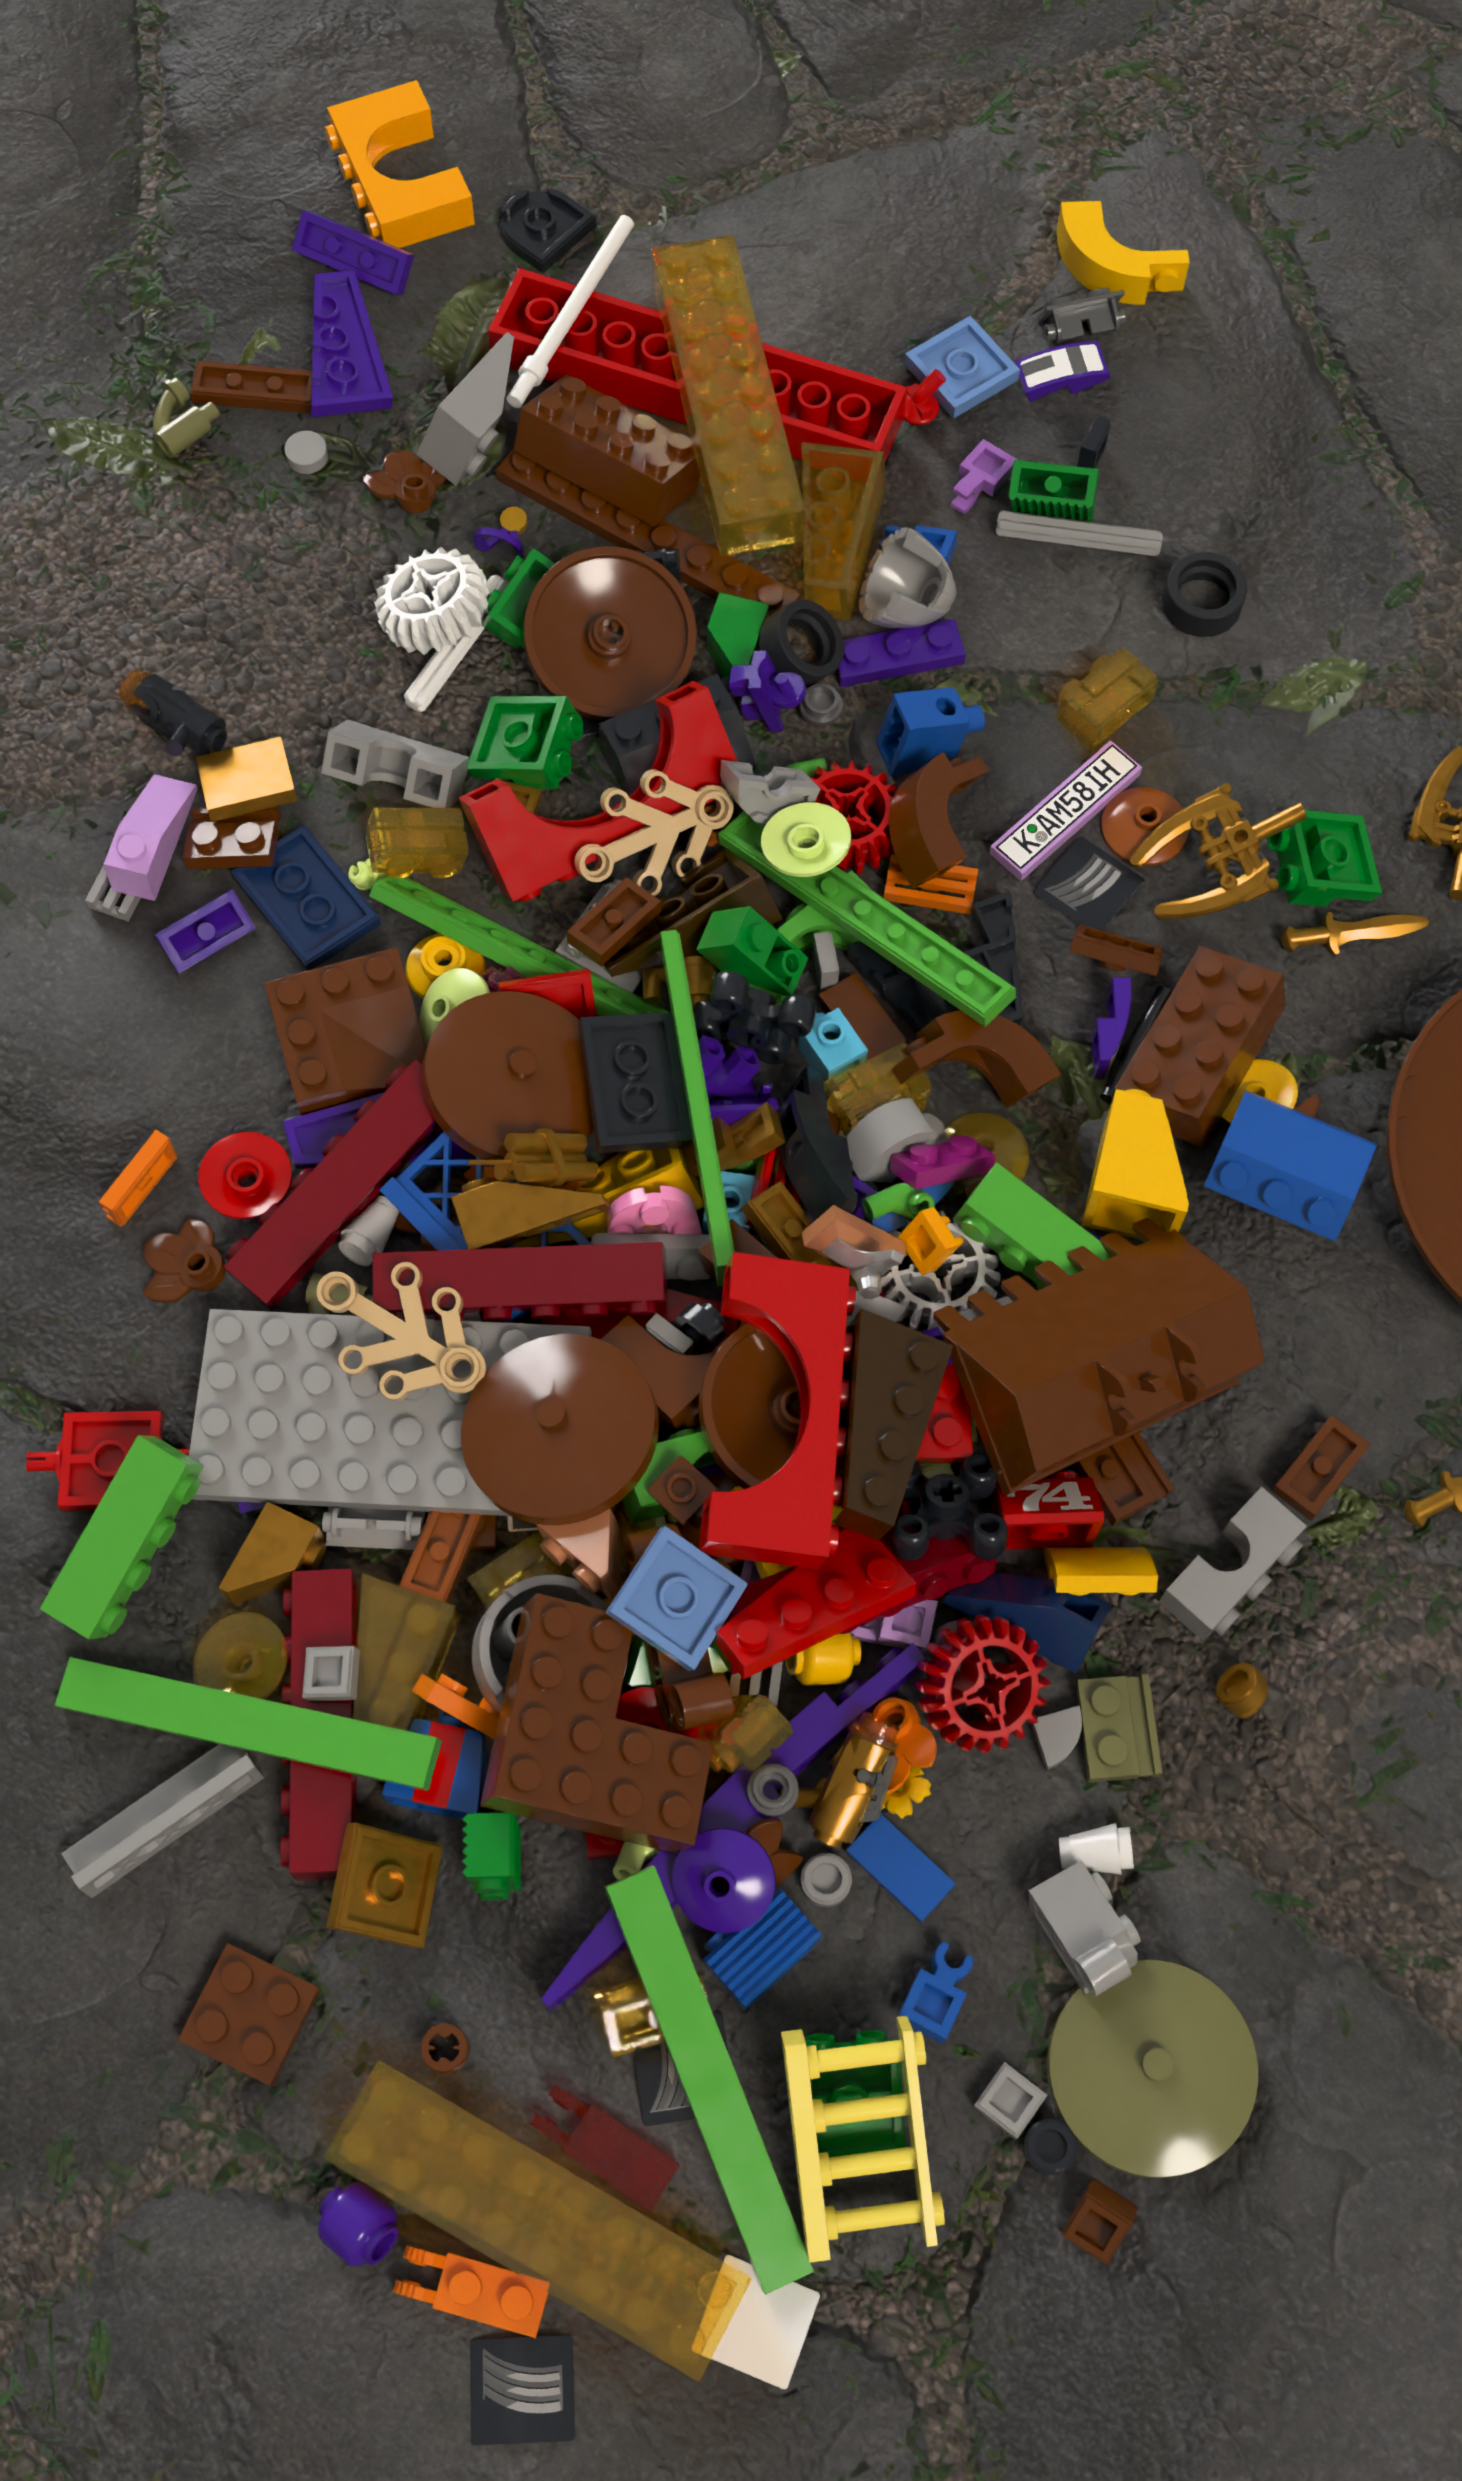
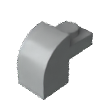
M912 1098L894 1100L876 1108L858 1122L846 1137L850 1160L853 1162V1170L859 1180L893 1183L897 1178L890 1171L891 1154L910 1150L912 1146L918 1144L934 1145L950 1140L945 1133L943 1123L932 1114H922Z

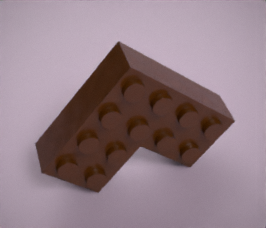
M537 1593L522 1609L480 1806L678 1854L681 1850L695 1846L714 1743L617 1719L616 1713L633 1632L607 1615L605 1610Z

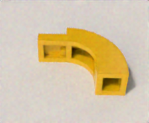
M1101 201L1061 202L1056 230L1059 252L1070 273L1087 289L1094 291L1101 288H1109L1110 293L1124 290L1125 294L1119 302L1133 305H1145L1147 292L1183 291L1190 263L1188 250L1139 251L1127 248L1115 241L1106 230Z

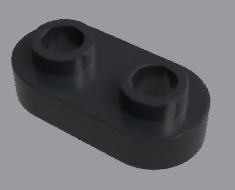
M691 1302L672 1323L674 1327L694 1341V1355L712 1352L727 1336L723 1325L726 1323L725 1318L720 1315L721 1313L715 1307L706 1302L702 1306Z

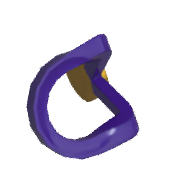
M513 506L506 508L500 515L502 526L500 530L489 527L476 530L473 537V545L476 550L486 552L504 540L513 546L516 556L518 555L525 560L524 547L518 535L526 530L528 525L527 516L523 509ZM491 536L487 540L484 539V537Z

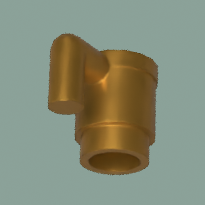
M704 956L684 958L693 1007L700 1000H710L712 985L719 971ZM663 964L643 969V1002L645 1004L655 1005L661 1002V982H666Z

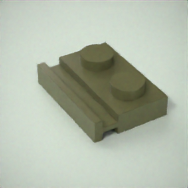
M1142 1674L1136 1677L1117 1676L1077 1680L1075 1689L1077 1704L1080 1706L1082 1715L1081 1735L1087 1782L1137 1779L1138 1777L1147 1776L1160 1777L1162 1765L1149 1674Z

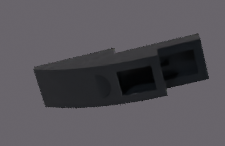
M805 1066L783 1097L784 1104L778 1111L785 1143L777 1147L778 1153L797 1194L815 1220L833 1205L852 1214L857 1205L858 1195L854 1188L853 1162L850 1160L847 1138L832 1133V1125L829 1123L827 1110L828 1096L824 1089L822 1071Z

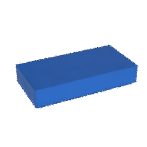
M882 1814L846 1850V1854L920 1924L956 1885L951 1878Z

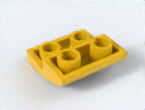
M1044 1547V1559L1048 1578L1054 1580L1056 1593H1069L1077 1596L1089 1593H1119L1122 1595L1157 1593V1570L1150 1553L1145 1547Z

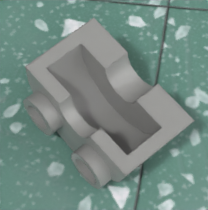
M721 760L720 777L722 787L727 790L734 801L755 822L764 825L773 815L788 806L798 803L815 802L821 790L801 769L774 766L768 775L762 777L753 775V766L750 763Z

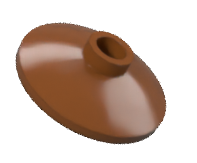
M1136 787L1125 790L1109 801L1104 809L1101 819L1103 839L1116 856L1130 863V857L1140 844L1159 825L1175 813L1181 811L1183 807L1172 796L1155 788ZM1141 816L1150 817L1154 821L1146 822L1141 819ZM1189 831L1162 848L1144 866H1155L1173 859L1184 847Z

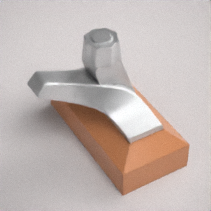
M835 1205L830 1207L802 1232L804 1247L850 1269V1274L857 1283L863 1299L872 1300L879 1297L881 1293V1277L892 1267L901 1264L904 1257L907 1256L904 1241Z

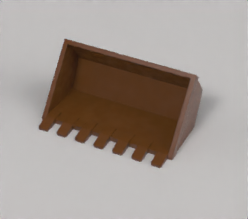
M1144 1218L1132 1225V1230L1142 1240L1143 1244L1135 1247L1119 1233L1112 1232L1100 1238L1104 1249L1111 1256V1258L1105 1261L1099 1259L1083 1246L1068 1252L1067 1259L1079 1271L1074 1275L1069 1276L1052 1261L1036 1266L1035 1274L1046 1286L1045 1288L1036 1291L1020 1276H1013L1002 1281L1001 1288L1013 1301L1007 1305L1002 1306L989 1293L983 1290L968 1296V1304L979 1316L978 1318L968 1321L952 1306H946L934 1311L933 1318L944 1330V1341L953 1345L950 1357L1002 1494H1011L1240 1383L1239 1379L1264 1363L1263 1350L1247 1287L1190 1244L1187 1238L1174 1229L1166 1232L1150 1218Z

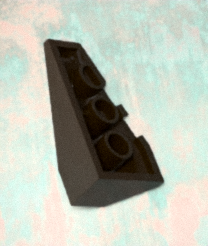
M728 848L680 879L683 888L672 898L668 899L665 896L658 898L661 900V912L601 967L611 977L663 964L661 932L677 930V933L680 934L684 958L700 954L696 949L709 919L715 911L750 906L771 925L776 923L782 917L762 875Z

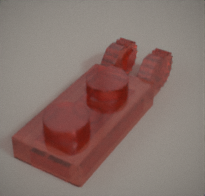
M554 2085L548 2094L553 2098V2102L564 2110H570L582 2118L581 2122L571 2137L559 2129L557 2124L545 2115L540 2116L536 2113L530 2124L564 2147L562 2152L651 2212L680 2165L592 2104L588 2107L559 2086Z

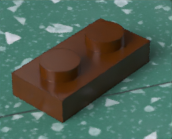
M626 877L567 930V943L599 966H602L661 912V900Z
M1331 1415L1275 1485L1272 1492L1311 1521L1371 1444Z

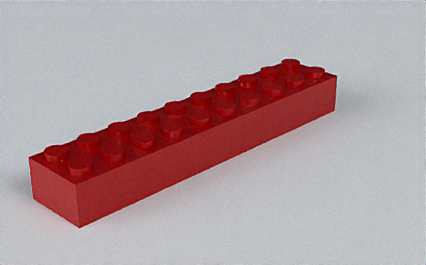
M519 268L488 329L490 350L507 332L514 337L509 369L519 371L527 356L534 355L576 288V285ZM596 291L592 292L547 364L548 373L544 377V380L555 383L567 374L581 379L586 385L607 396L618 399L624 405L873 483L878 481L904 420L907 387Z

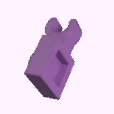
M983 439L960 464L958 476L962 479L954 487L953 492L958 496L951 502V507L966 514L975 503L981 491L993 496L1012 475L1014 460L1018 459Z

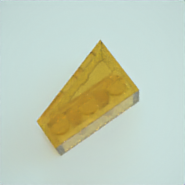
M362 1573L357 1648L360 1650L357 1700H354L353 1719L409 1731L414 1719L422 1718L428 1702L413 1693L412 1689L421 1674L434 1681L437 1680L460 1621L455 1605Z

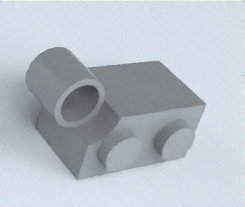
M1080 1860L1028 1890L1029 1909L1084 1995L1090 1992L1096 1997L1132 1975L1130 1968L1137 1964L1138 1953L1133 1946L1140 1943L1141 1940L1131 1920L1125 1914L1118 1917L1108 1902L1112 1900V1895L1098 1872L1090 1874Z

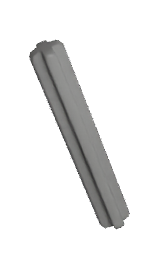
M1000 511L996 525V534L999 536L1149 556L1159 555L1163 540L1162 532L1156 530L1011 511Z

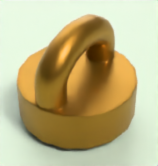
M1243 1662L1233 1665L1221 1675L1216 1686V1696L1218 1701L1230 1712L1241 1719H1247L1255 1715L1263 1706L1268 1695L1269 1686L1264 1675L1251 1664Z

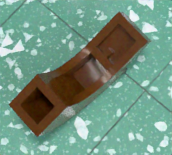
M943 752L905 779L895 792L889 813L891 843L897 861L912 889L940 877L967 858L950 825L947 804L949 796L963 791L989 772L981 756L963 763L961 757L949 762L946 754Z
M961 1010L936 1017L915 1035L918 1040L901 1050L905 1058L891 1069L901 1085L939 1063L956 1061L968 1064L979 1070L990 1081L1006 1108L1032 1095L1061 1075L1043 1046L1018 1024L997 1015L984 1027Z

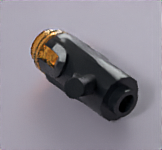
M134 670L124 679L119 690L120 699L125 702V707L138 715L145 725L169 738L165 746L168 754L179 756L185 747L199 756L218 752L222 749L227 740L225 721L194 701L181 687L175 686L161 676L152 674L149 671L141 672L140 670Z

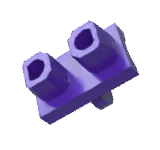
M766 650L754 651L752 665H735L731 668L729 688L733 696H742L741 707L746 721L764 720L770 732H782L784 724L780 718L781 709L795 708L805 698L806 685L801 676L793 672L778 674Z
M702 1036L698 1044L708 1100H713L715 1096L731 1099L753 1098L756 1092L752 1078L760 1069L755 1050L739 1046L731 1056L725 1055L722 1044L715 1038Z

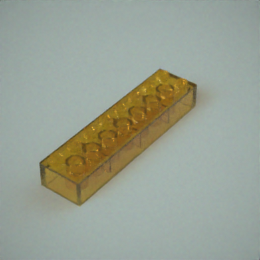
M734 235L651 248L653 286L720 556L804 541L805 507Z
M380 2060L375 2065L323 2156L325 2160L698 2382L702 2378L752 2278Z

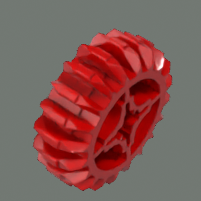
M834 760L830 766V772H826L819 766L814 771V778L811 779L821 789L815 803L833 807L846 818L851 830V845L847 855L837 867L846 872V867H853L854 871L860 875L863 872L864 864L876 870L880 865V858L890 860L891 855H893L894 850L889 831V813L894 794L898 788L897 784L887 785L888 778L885 772L872 776L873 769L870 764L861 771L856 769V765L852 760L846 769H840ZM870 807L875 809L881 819V824L878 827L871 822L872 817L868 815Z
M976 1615L973 1625L964 1618L957 1619V1634L947 1628L940 1629L941 1638L944 1643L941 1646L934 1643L926 1644L927 1650L934 1656L931 1662H918L919 1669L928 1674L927 1678L914 1683L917 1690L927 1694L917 1703L921 1710L930 1713L926 1719L929 1727L934 1730L940 1729V1738L948 1743L956 1741V1745L962 1750L969 1751L975 1745V1748L982 1753H989L993 1743L1001 1749L1008 1748L1009 1734L1018 1739L1025 1738L1022 1724L1025 1721L1031 1724L1039 1723L1037 1716L1032 1713L1034 1706L1048 1705L1046 1699L1038 1695V1691L1051 1685L1047 1677L1038 1674L1048 1664L1045 1658L1035 1655L1040 1647L1037 1642L1030 1638L1025 1639L1026 1632L1023 1628L1017 1625L1010 1627L1009 1622L1001 1617H996L991 1622L984 1615ZM1001 1646L1007 1653L1010 1662L1006 1664L999 1662L991 1663L990 1658L984 1656L982 1648ZM961 1663L959 1673L956 1675V1677H954V1674ZM1009 1691H1010V1694H1009L1007 1700L1005 1701L1006 1695H1007V1694L1009 1693ZM961 1703L966 1706L974 1704L975 1708L981 1711L983 1719L976 1721L962 1720L954 1706Z

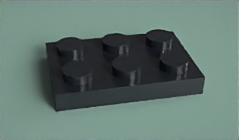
M672 1012L581 1017L578 1023L597 1153L690 1147L693 1138Z

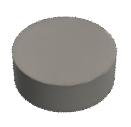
M297 432L290 436L285 443L287 463L291 469L298 473H315L321 470L327 463L328 452L325 440L316 432Z
M831 1853L818 1854L809 1859L803 1867L800 1879L801 1889L805 1897L816 1906H836L847 1897L852 1884L850 1868L837 1855Z

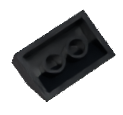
M718 674L697 682L708 687L737 761L750 763L753 766L752 770H755L756 764L737 707ZM655 700L599 723L601 753L621 789L628 796L638 787L642 775L650 769L657 753L660 738V718Z

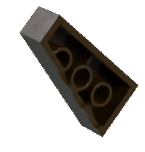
M861 1308L847 1326L846 1331L847 1333H852L853 1345L850 1360L844 1366L843 1379L849 1380V1397L847 1406L840 1415L839 1427L846 1429V1441L843 1455L837 1459L836 1475L842 1476V1494L839 1505L833 1506L832 1523L879 1541L895 1525L953 1345Z

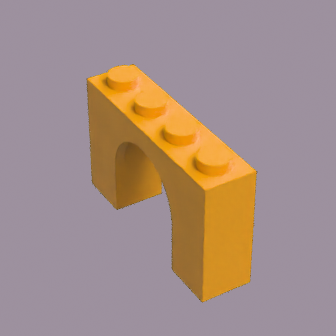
M417 80L327 107L330 125L325 126L324 129L328 144L332 151L338 150L340 153L338 155V162L345 180L351 179L353 182L351 184L353 198L357 208H365L367 212L364 214V218L371 237H378L379 240L402 248L475 225L472 195L458 167L423 178L406 181L388 178L374 169L376 163L386 154L434 138L431 110Z

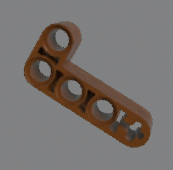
M675 1524L664 1525L681 1536ZM663 1526L624 1535L623 1550L629 1575L659 1528ZM644 1640L658 1707L667 1729L686 1730L733 1717L734 1703L730 1686L723 1673L713 1672L708 1649L695 1670L688 1671Z

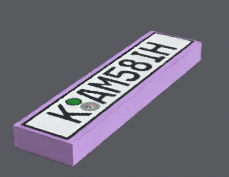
M1110 740L990 846L989 854L1018 880L1022 881L1100 812L1109 801L1137 779L1141 774L1142 767Z

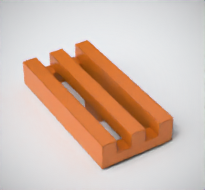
M891 855L884 899L891 902L971 915L978 869L956 865L940 877L917 886L925 891H946L964 894L965 898L895 887V883L909 886L910 884L896 856Z
M155 1130L99 1200V1204L103 1207L104 1213L107 1214L108 1220L119 1227L124 1226L175 1162L177 1154L169 1137Z

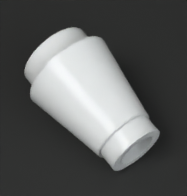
M378 1196L374 1202L341 1231L342 1240L338 1245L340 1251L352 1262L361 1266H369L372 1263V1253H383L400 1211L385 1196Z
M1114 1823L1069 1835V1837L1059 1838L1062 1869L1068 1868L1080 1860L1088 1871L1122 1875L1121 1869H1134L1130 1827L1117 1828V1824Z

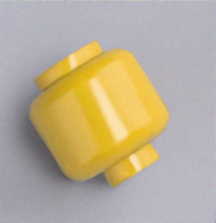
M851 1633L834 1635L785 1659L786 1668L791 1675L795 1674L797 1680L805 1686L845 1683L852 1674L853 1666L860 1664V1641L857 1636H851Z

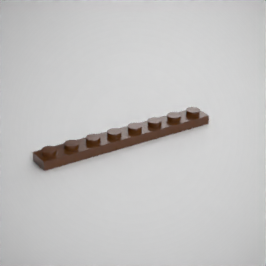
M514 448L496 469L497 481L618 547L634 551L642 550V553L659 551L661 547L665 546L667 549L678 548L681 581L714 600H717L719 592L769 604V616L788 603L800 600L798 592L662 519L653 527L515 452Z

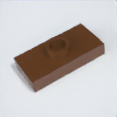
M1081 924L1080 926L1077 925L1069 950L1072 953L1100 960L1099 964L1110 970L1124 971L1125 968H1129L1157 976L1164 951L1160 946Z

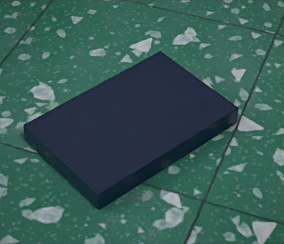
M304 824L278 840L273 866L240 867L230 871L233 880L306 971L316 968L381 925L379 915Z

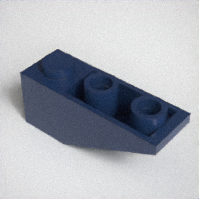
M994 1573L979 1583H969L949 1591L944 1600V1603L959 1610L967 1617L975 1619L976 1615H984L991 1622L994 1618L1001 1617L1009 1622L1010 1627L1017 1625L1023 1628L1026 1632L1025 1639H1033L1040 1646L1037 1650L1038 1654L1074 1673H1077L1112 1606V1604L1091 1593L1082 1596L1056 1593L1053 1579Z

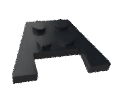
M1008 891L972 903L971 914L985 945L964 951L963 953L1016 988V998L998 1015L1020 1026L1023 1012L1019 969L1016 962V936L1012 918L1013 904L1012 896ZM860 941L848 945L847 955L849 960L917 1032L936 1017L960 1010L908 973L903 972L902 969Z

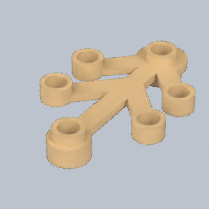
M655 769L646 771L640 779L641 790L646 795L652 798L666 796L688 807L673 815L630 799L626 792L618 788L606 789L600 798L601 808L606 813L615 817L624 815L649 826L603 847L598 844H587L581 847L575 856L574 862L577 872L591 882H601L611 875L615 862L654 845L645 869L639 870L634 875L632 881L641 886V882L645 877L652 876L653 886L647 891L656 896L661 891V877L680 832L690 827H693L686 850L678 852L673 857L671 863L672 870L677 876L683 878L691 870L701 865L700 860L712 830L726 825L733 814V800L726 789L717 785H705L699 790L694 791L670 781L668 776L661 771ZM654 776H659L661 786L657 791L651 792L649 782ZM619 794L622 800L619 808L611 810L609 800L613 795ZM710 799H714L716 802L715 811L711 814H706L704 811L705 803ZM596 854L598 857L597 865L592 869H587L585 866L587 856ZM685 858H691L692 868L688 872L682 873L680 868L682 861Z
M401 1262L391 1272V1281L399 1290L405 1322L360 1295L357 1283L347 1274L331 1272L321 1278L317 1286V1297L325 1308L336 1313H343L349 1310L394 1338V1340L365 1347L349 1345L343 1348L339 1354L338 1362L344 1372L358 1376L365 1373L369 1366L418 1354L436 1364L406 1374L397 1370L386 1372L379 1382L380 1391L386 1398L392 1401H400L405 1399L411 1391L443 1384L452 1392L465 1394L472 1392L476 1384L485 1376L487 1366L483 1355L476 1348L466 1344L460 1312L463 1308V1298L460 1293L451 1287L438 1289L432 1297L433 1309L442 1318L446 1347L430 1338L419 1291L423 1276L420 1269L413 1263ZM405 1269H412L415 1273L413 1283L408 1286H402L399 1283L400 1273ZM339 1285H345L348 1289L347 1298L342 1302H335L332 1298L333 1290ZM446 1294H452L456 1298V1304L450 1311H443L439 1306L440 1299ZM355 1351L360 1352L363 1358L361 1365L356 1369H350L346 1363L348 1355ZM460 1361H468L471 1365V1371L465 1378H457L454 1373V1367ZM393 1377H400L403 1380V1389L398 1394H390L387 1390V1384Z

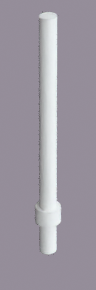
M626 215L619 217L534 355L527 356L518 371L520 377L507 396V401L511 406L520 408L533 387L539 386L548 373L547 364L634 227V222L630 217Z

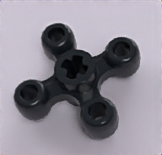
M723 971L716 975L712 985L710 1000H700L692 1007L698 1040L702 1036L718 1040L723 1032H727V1037L732 1043L740 1047L754 1049L758 1059L768 1064H781L787 1059L792 1036L804 1037L810 1034L817 1012L814 1001L802 995H789L783 999L781 1004L776 1005L775 997L770 993L750 988L747 978L733 971Z
M984 1454L971 1455L961 1464L958 1476L939 1474L930 1479L923 1474L920 1463L917 1460L915 1461L902 1501H912L918 1507V1512L916 1514L900 1516L896 1519L895 1525L891 1529L890 1546L892 1552L898 1558L906 1561L918 1560L927 1552L932 1537L948 1540L962 1535L967 1540L969 1550L980 1559L992 1560L1003 1553L1008 1540V1526L1006 1522L994 1513L980 1514L971 1505L973 1500H984L990 1497L997 1487L998 1481L989 1457Z

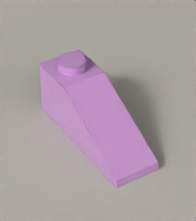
M156 774L153 775L119 824L104 861V867L112 891L152 901L156 900L196 795V784Z

